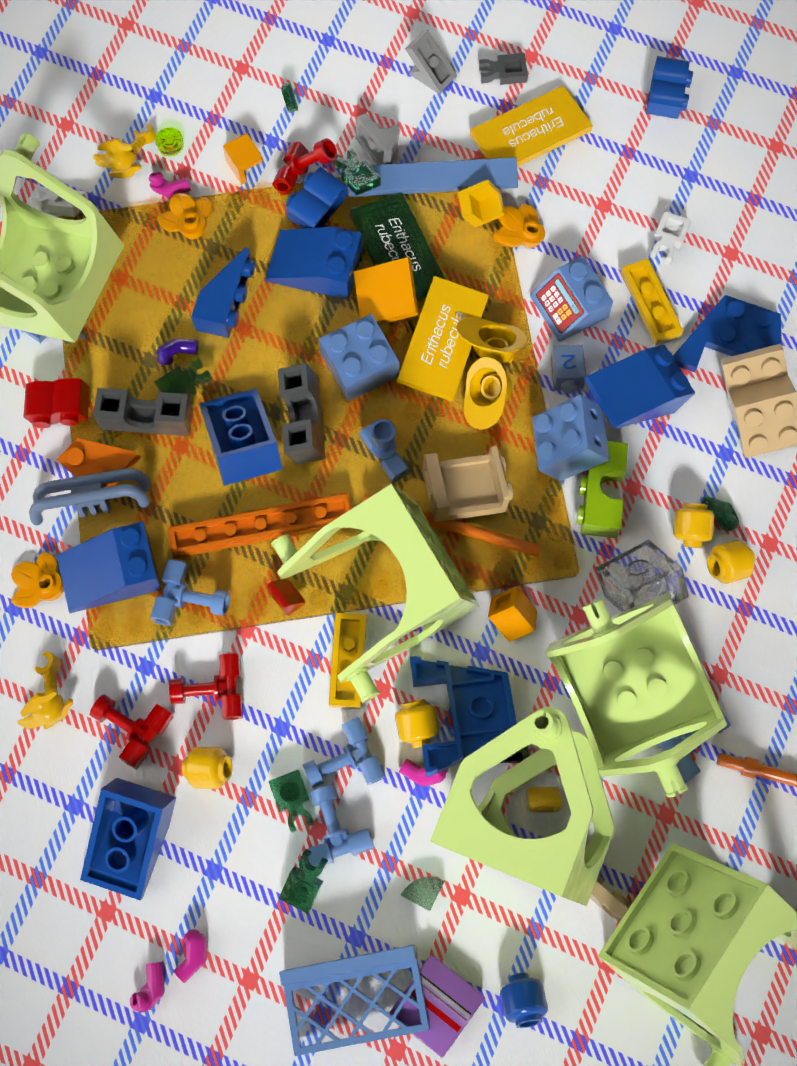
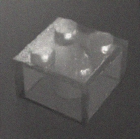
M649 539L596 567L603 595L620 612H624L668 592L674 605L689 597L683 568Z

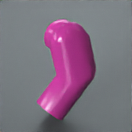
M159 171L149 175L150 188L166 198H171L177 193L191 191L187 178L170 182L164 179L163 174Z
M409 759L405 760L399 770V773L423 787L441 783L446 778V773L448 772V769L433 776L426 777L425 767H420Z
M196 929L189 930L184 935L183 942L186 944V959L173 971L183 983L187 982L207 960V940L204 934Z
M163 962L146 964L147 983L138 993H133L130 998V1006L134 1011L146 1012L151 1010L163 997L165 992Z

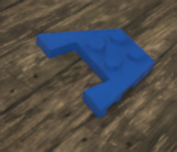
M725 295L675 352L673 358L680 368L695 372L704 347L729 356H735L780 343L782 345L781 314Z
M410 657L413 688L446 684L455 741L422 745L426 777L433 776L461 763L464 758L517 724L507 672L473 666L464 668L449 665V662L437 660L436 663L424 661L422 657Z

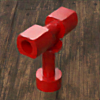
M325 138L315 143L313 151L309 152L301 142L291 143L283 158L286 166L279 168L272 183L273 187L281 195L291 193L298 179V174H306L309 165L318 161L325 165L337 158L335 144L330 139Z
M238 653L219 655L220 675H214V682L185 684L184 678L170 679L169 695L171 704H183L186 701V697L215 695L216 701H222V718L224 720L243 719L242 696L238 694L237 679L241 678L240 655Z
M103 694L95 701L89 715L100 723L108 719L127 732L126 740L129 743L119 755V759L137 770L150 752L147 749L156 734H163L174 716L168 710L156 704L145 720L138 718L136 721H133L114 708L116 702Z

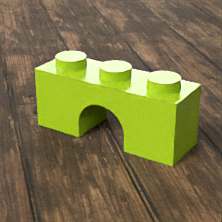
M607 441L610 460L586 470V477H581L579 495H584L583 506L578 505L576 523L581 524L580 534L617 538L622 525L624 500L609 498L602 492L600 485L606 481L622 482L626 473L628 443Z

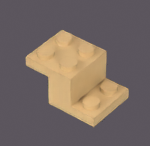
M781 343L720 359L730 410L738 427L744 457L749 458L796 446L797 391L788 376L784 349Z

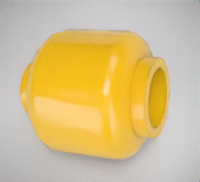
M683 503V508L675 511L673 535L677 540L683 541V547L702 548V542L712 540L715 516L711 510H707L708 505Z
M734 540L713 547L707 558V568L713 578L721 583L729 584L750 577L754 570L756 558L752 549L744 542Z
M425 699L400 704L401 709L395 713L399 739L402 742H411L412 748L431 744L430 738L435 737L439 733V724L434 705L426 703Z
M194 747L182 763V774L187 778L189 785L195 789H219L232 776V759L221 747Z

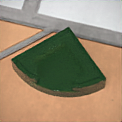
M436 877L417 879L410 883L400 896L430 912L445 880Z

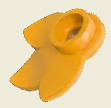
M177 193L170 199V211L156 217L158 224L168 232L180 231L188 239H197L205 233L206 219L211 215L213 208L211 201L207 197L194 201L188 194Z
M522 203L518 209L513 206H504L505 215L498 218L503 227L493 235L495 241L508 247H517L522 244L528 248L536 247L542 243L545 237V229L538 222L539 215L533 207Z
M41 552L35 563L29 561L21 562L12 569V579L19 588L13 595L11 603L17 607L33 608L42 600L54 601L58 599L64 592L62 578L58 574V561L50 553Z

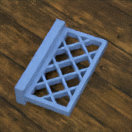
M416 945L280 971L279 975L281 986L284 987L294 1056L430 1030ZM411 967L414 983L407 994H405L390 983L397 970ZM392 971L387 979L379 975V973ZM372 975L384 983L373 1000L356 989L364 976ZM358 978L353 986L345 981ZM333 982H340L350 990L340 1007L324 996L329 985ZM325 984L320 992L313 988V986ZM387 986L403 997L393 1015L376 1003ZM306 988L317 996L306 1013L295 1005L293 990ZM414 989L416 991L417 1001L410 997ZM353 993L370 1004L360 1021L343 1010ZM320 999L336 1010L326 1028L310 1017ZM406 1001L419 1009L421 1024L407 1026L396 1018ZM373 1007L390 1019L383 1031L375 1033L363 1025ZM296 1013L303 1017L299 1025ZM339 1014L356 1025L349 1038L340 1039L329 1031ZM308 1021L323 1033L315 1044L302 1047L299 1031L305 1022ZM393 1022L400 1026V1028L388 1030ZM359 1028L367 1033L364 1035L355 1036ZM326 1035L334 1040L321 1043Z

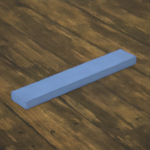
M517 157L348 166L349 197L461 191L485 180H490L498 189L518 188Z

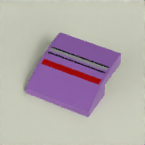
M431 954L419 970L430 1030L412 1033V1035L443 1058L486 997ZM413 980L411 981V983L409 984V986H408V987L406 988V990L404 991L405 994H407L408 990L410 989V987H411L412 984L414 983ZM414 989L410 997L417 1001L416 991ZM403 997L398 999L389 1013L394 1014ZM406 1001L396 1018L407 1026L421 1024L419 1009Z

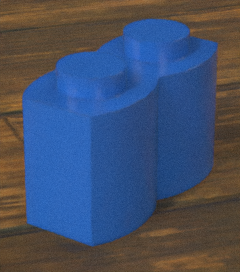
M657 56L646 114L678 119L680 112L686 111L689 94H685V87L690 88L693 71L689 70L690 61Z
M321 167L315 172H309L303 181L302 186L304 187L298 193H292L286 201L287 218L302 229L324 227L331 215L336 212L346 199L348 185Z

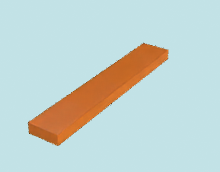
M342 493L168 527L172 557L175 559L274 540L285 534L295 536L320 531L324 526L351 510L348 493Z

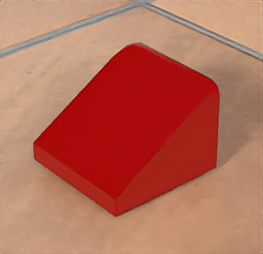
M287 579L271 581L267 584L270 595L288 616L306 603L302 595Z

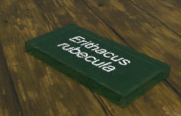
M402 192L350 209V217L357 231L362 233V242L374 266L406 257L411 260L417 300L427 297L434 276L445 279Z

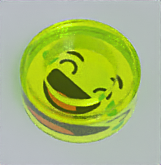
M164 128L155 137L157 149L164 156L178 155L184 148L182 134L176 128Z

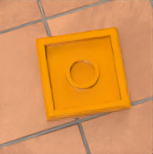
M408 257L354 271L360 319L372 314L377 324L381 325L419 315L412 263Z

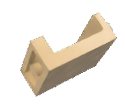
M491 446L487 455L444 461L438 460L437 453L425 454L422 470L434 522L506 512L509 500L513 499V490L511 483L505 480L506 462L503 455L499 456L497 446Z

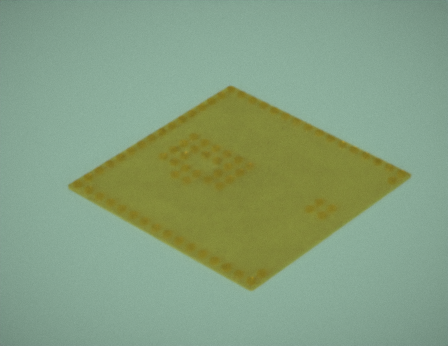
M478 157V158L463 159V160L486 159V157ZM348 176L336 177L348 185ZM303 182L295 183L292 192L287 195H281L272 186L194 197V201L207 197L211 201L213 208L211 215L206 219L205 233L197 239H188L180 231L168 232L158 224L156 217L170 211V201L99 211L122 241L124 247L83 327L86 331V338L80 339L78 337L76 343L65 344L63 341L66 378H79L90 386L88 420L78 422V425L70 426L71 442L73 443L76 438L135 451L141 458L132 468L146 474L152 483V488L146 492L150 499V504L145 508L140 507L136 499L129 496L109 499L111 513L104 514L100 505H98L99 515L92 516L87 507V517L81 518L78 514L80 543L111 529L143 521L149 535L161 590L86 609L89 644L93 650L99 651L335 614V612L345 613L406 603L407 590L403 570L394 553L384 542H363L351 550L285 578L294 585L306 602L288 616L272 598L267 588L269 582L283 580L277 573L283 563L271 545L274 540L174 559L171 553L168 527L342 493H348L352 509L363 502L365 494L373 496L390 484L415 500L422 511L432 513L422 470L425 454L437 453L438 460L444 461L487 455L491 446H497L499 456L503 455L506 462L505 480L511 483L513 490V499L509 500L506 512L455 520L542 545L539 556L536 557L432 526L472 593L572 578L578 575L579 566L561 481L538 471L532 417L546 411L513 248L500 244L493 239V235L503 227L498 219L476 228L473 227L462 217L458 196L459 191L349 197L348 194L344 202L331 215L324 226L362 233L363 252L357 270L391 262L392 258L396 257L399 258L393 259V261L409 256L408 258L411 260V263L418 262L412 265L419 315L379 325L399 360V373L434 276L488 294L489 297L481 318L496 323L513 325L526 334L527 342L525 346L515 352L512 362L502 364L512 382L511 396L505 403L503 414L496 424L481 430L473 428L464 416L467 372L471 365L480 359L474 351L473 345L453 402L397 383L398 378L348 402L346 401L321 356L319 338L360 319L355 280L349 300L265 281L280 230L302 229L287 218V207H285V204L292 193H298L304 187L302 186ZM83 213L77 214L75 217L59 216L58 218L68 220H81L86 218V216ZM403 232L406 233L404 234L405 236L409 237L398 239L396 235ZM392 235V236L384 237V238H383V241H385V242L389 241L388 243H392V244H393L394 248L391 249V250L396 251V252H397V256H396V253L393 252V251L390 252V255H391L392 257L389 256L388 253H389V251H391V250H390L388 244L386 245V247H387L388 249L385 248V244H386V243H384V242L381 240V239H382L381 236ZM405 244L407 248H409L410 245L411 248L408 250H403L401 245ZM244 248H249L251 258L255 261V270L253 277L248 278L246 283L247 296L245 302H240L238 308L239 321L237 327L232 328L229 338L196 331L191 316L199 291ZM174 338L198 340L197 355L177 353L173 355V362L170 365H162L157 362L158 354H156V351L162 344ZM306 363L319 376L326 459L297 465L284 453L282 425L290 423V416L286 403L280 397L278 369ZM97 388L128 390L132 397L144 401L157 400L158 392L188 394L193 406L190 436L101 430L93 417ZM257 388L277 441L283 469L224 486L199 403ZM380 419H387L394 424L396 428V452L410 469L409 474L396 483L391 481L381 467L383 460L371 453L359 437V432L363 428ZM131 480L120 481L116 484H131L140 488L138 483ZM341 528L315 553L357 536L363 530ZM318 531L290 536V539L297 551H299ZM177 560L186 563L189 570L185 583L188 584L191 591L212 595L216 589L229 591L230 604L226 615L212 614L208 606L186 602L183 608L177 607L172 626L154 623L150 616L156 597H162L165 584L162 581L167 561Z

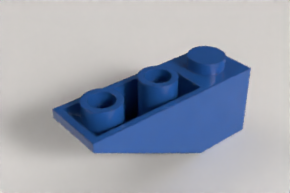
M244 248L199 291L191 316L196 331L229 338L232 328L237 327L239 321L238 308L240 302H245L247 296L246 283L248 278L253 277L255 270V261L251 258L249 248Z

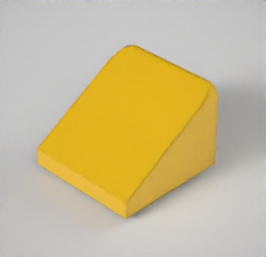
M528 787L526 789L527 811L558 812L563 807L558 787Z

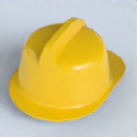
M464 318L456 326L457 333L463 340L473 345L474 351L480 358H494L501 364L512 362L515 352L522 349L527 342L526 334L521 329L513 325L496 323L482 318Z
M484 357L478 359L467 372L464 416L473 428L481 430L490 428L498 422L503 414L505 403L512 392L510 377L502 364L494 358Z

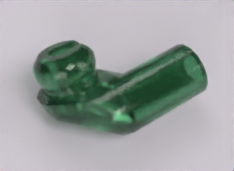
M703 495L700 504L708 505L707 510H711L714 513L719 526L725 531L735 530L739 525V519L733 506L729 502Z

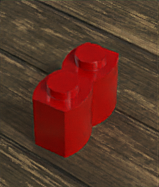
M79 378L29 382L25 388L23 417L37 428H49L51 424L59 422L66 426L78 425V422L88 420L90 386Z

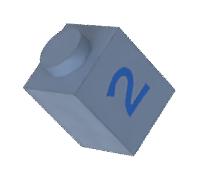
M583 344L553 346L551 368L554 391L562 390L564 393H573L583 389L584 379L586 378Z

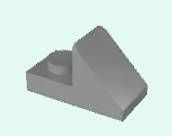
M429 30L421 31L405 48L415 63L409 74L436 93H441L457 76Z
M367 113L358 116L355 139L378 165L392 164L398 146L400 124L381 130L380 126Z

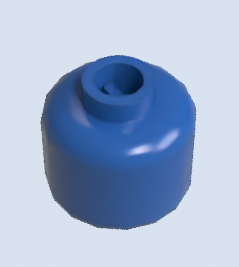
M517 973L511 975L509 982L500 990L505 1018L509 1022L515 1023L517 1028L533 1027L543 1022L542 1017L548 1012V1004L543 984L539 979L529 978L528 973Z

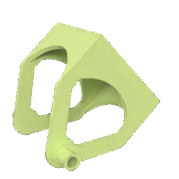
M22 133L14 151L4 150L0 154V201L2 206V230L0 235V325L76 343L124 244L91 201L31 161L35 151L40 146V142L33 135ZM17 176L36 180L80 209L86 218L81 220L62 219L46 214L24 203L14 193Z
M392 484L324 526L299 551H297L292 543L289 534L282 535L271 543L283 563L277 571L281 579L291 577L368 541L384 542L398 559L404 573L407 590L405 609L399 625L395 631L384 637L337 676L341 683L345 681L352 682L362 703L380 694V691L368 674L371 668L415 647L480 606L418 503ZM341 528L363 530L357 536L315 553ZM425 625L422 632L417 636L385 651L401 637Z
M668 592L612 617L609 615L604 599L592 602L582 607L591 626L551 642L545 653L556 668L575 706L589 740L598 772L601 777L657 772L667 798L675 797L676 791L682 794L688 790V786L683 780L677 763L726 727L727 723L673 600ZM696 731L669 750L648 758L626 760L656 744Z
M553 707L538 709L463 759L430 842L587 907L615 829L602 779L598 772L588 738L580 732L571 731L569 720L560 710ZM533 744L541 748L495 778L488 793L477 808L471 791L479 775L527 745ZM557 766L571 810V816L566 829L544 838H519L509 827L502 812L506 796L552 767ZM592 820L594 833L590 844L586 845L588 830Z
M672 843L597 957L650 1002L711 1046L712 1052L703 1066H730V1064L743 1066L746 1061L744 1051L736 1041L733 1028V1008L740 981L756 954L774 938L778 937L797 950V912L767 883ZM687 1017H689L690 1019H692L693 1021H695L697 1024H699L700 1026H702L704 1029H706L707 1031H709L712 1035H710L709 1033H707L706 1031H704L702 1028H700V1027H699L698 1025H696L694 1022H692L691 1020H689Z

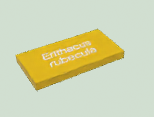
M562 85L472 128L470 136L486 159L517 157V167L591 132L593 125Z
M434 276L397 383L453 402L472 347L471 344L460 337L456 326L464 318H481L489 295Z

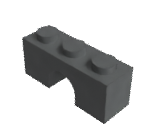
M306 363L278 369L280 397L286 403L290 416V423L282 425L284 453L297 465L326 459L319 376Z
M97 388L93 417L101 430L190 436L193 406L188 394L158 392L157 400L144 401L132 397L128 390Z

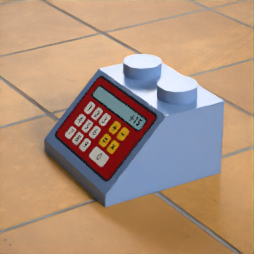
M584 256L557 268L530 294L531 300L559 342L608 318L613 304L612 298Z

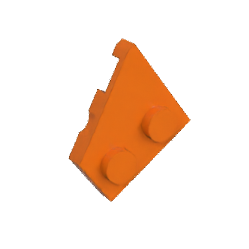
M76 438L59 456L57 461L77 477L132 468L141 457L135 451ZM118 482L104 484L103 487L115 486Z

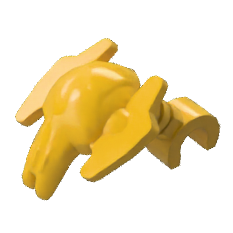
M151 124L147 125L148 130L142 133L134 130L135 139L130 144L123 143L119 138L99 144L97 149L99 151L104 150L106 154H94L95 164L99 167L109 168L111 170L109 177L111 178L132 177L135 172L142 168L140 164L133 165L136 153L144 145L153 142L157 137Z
M48 651L43 653V656L48 658V664L44 668L36 666L34 669L43 676L45 691L44 693H36L27 702L20 712L21 716L25 718L17 721L18 725L23 726L25 729H34L42 725L44 729H48L67 716L69 708L73 705V699H68L63 703V697L57 694L56 673L60 669L61 661L59 657Z

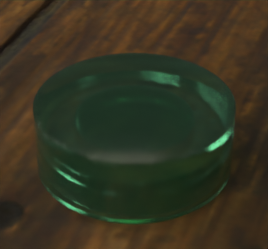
M291 83L281 85L282 87L280 88L287 111L289 113L298 111Z

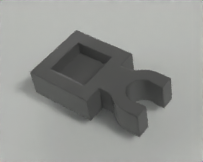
M525 53L498 55L497 61L479 59V71H489L481 72V84L490 83L495 79L500 80V85L527 83L528 72Z

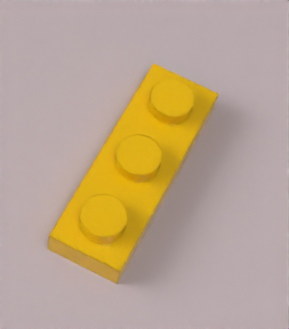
M647 258L622 267L620 274L654 345L681 337L683 329L649 259Z
M335 612L329 708L361 709V698L352 682L345 681L341 683L337 676L365 654L367 614Z

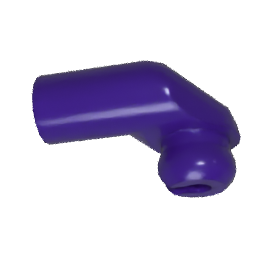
M174 338L162 344L156 351V354H158L157 362L162 365H170L173 362V355L177 353L197 355L198 340Z

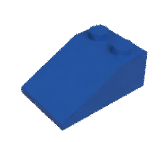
M337 227L280 230L265 281L349 300L355 280L354 271L358 269L363 252L362 233Z
M665 345L644 349L592 373L584 379L614 429L673 414L695 394L688 378L683 374L672 353Z
M257 388L199 403L224 486L283 469L277 441Z
M143 521L111 529L57 555L70 614L161 590L149 535Z
M115 778L104 786L100 792L80 880L141 901L168 832L176 797L120 778Z

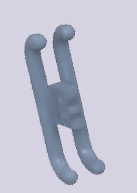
M133 468L48 481L35 488L32 495L33 504L29 510V517L34 525H40L43 522L41 513L44 510L75 505L81 518L88 516L87 507L92 516L99 515L98 505H100L104 514L111 513L109 499L126 496L136 499L138 505L145 508L150 504V499L146 492L150 491L152 483L146 474ZM126 480L135 481L140 486L139 488L138 486L131 484H121L103 487L104 484ZM71 490V493L45 497L50 493Z

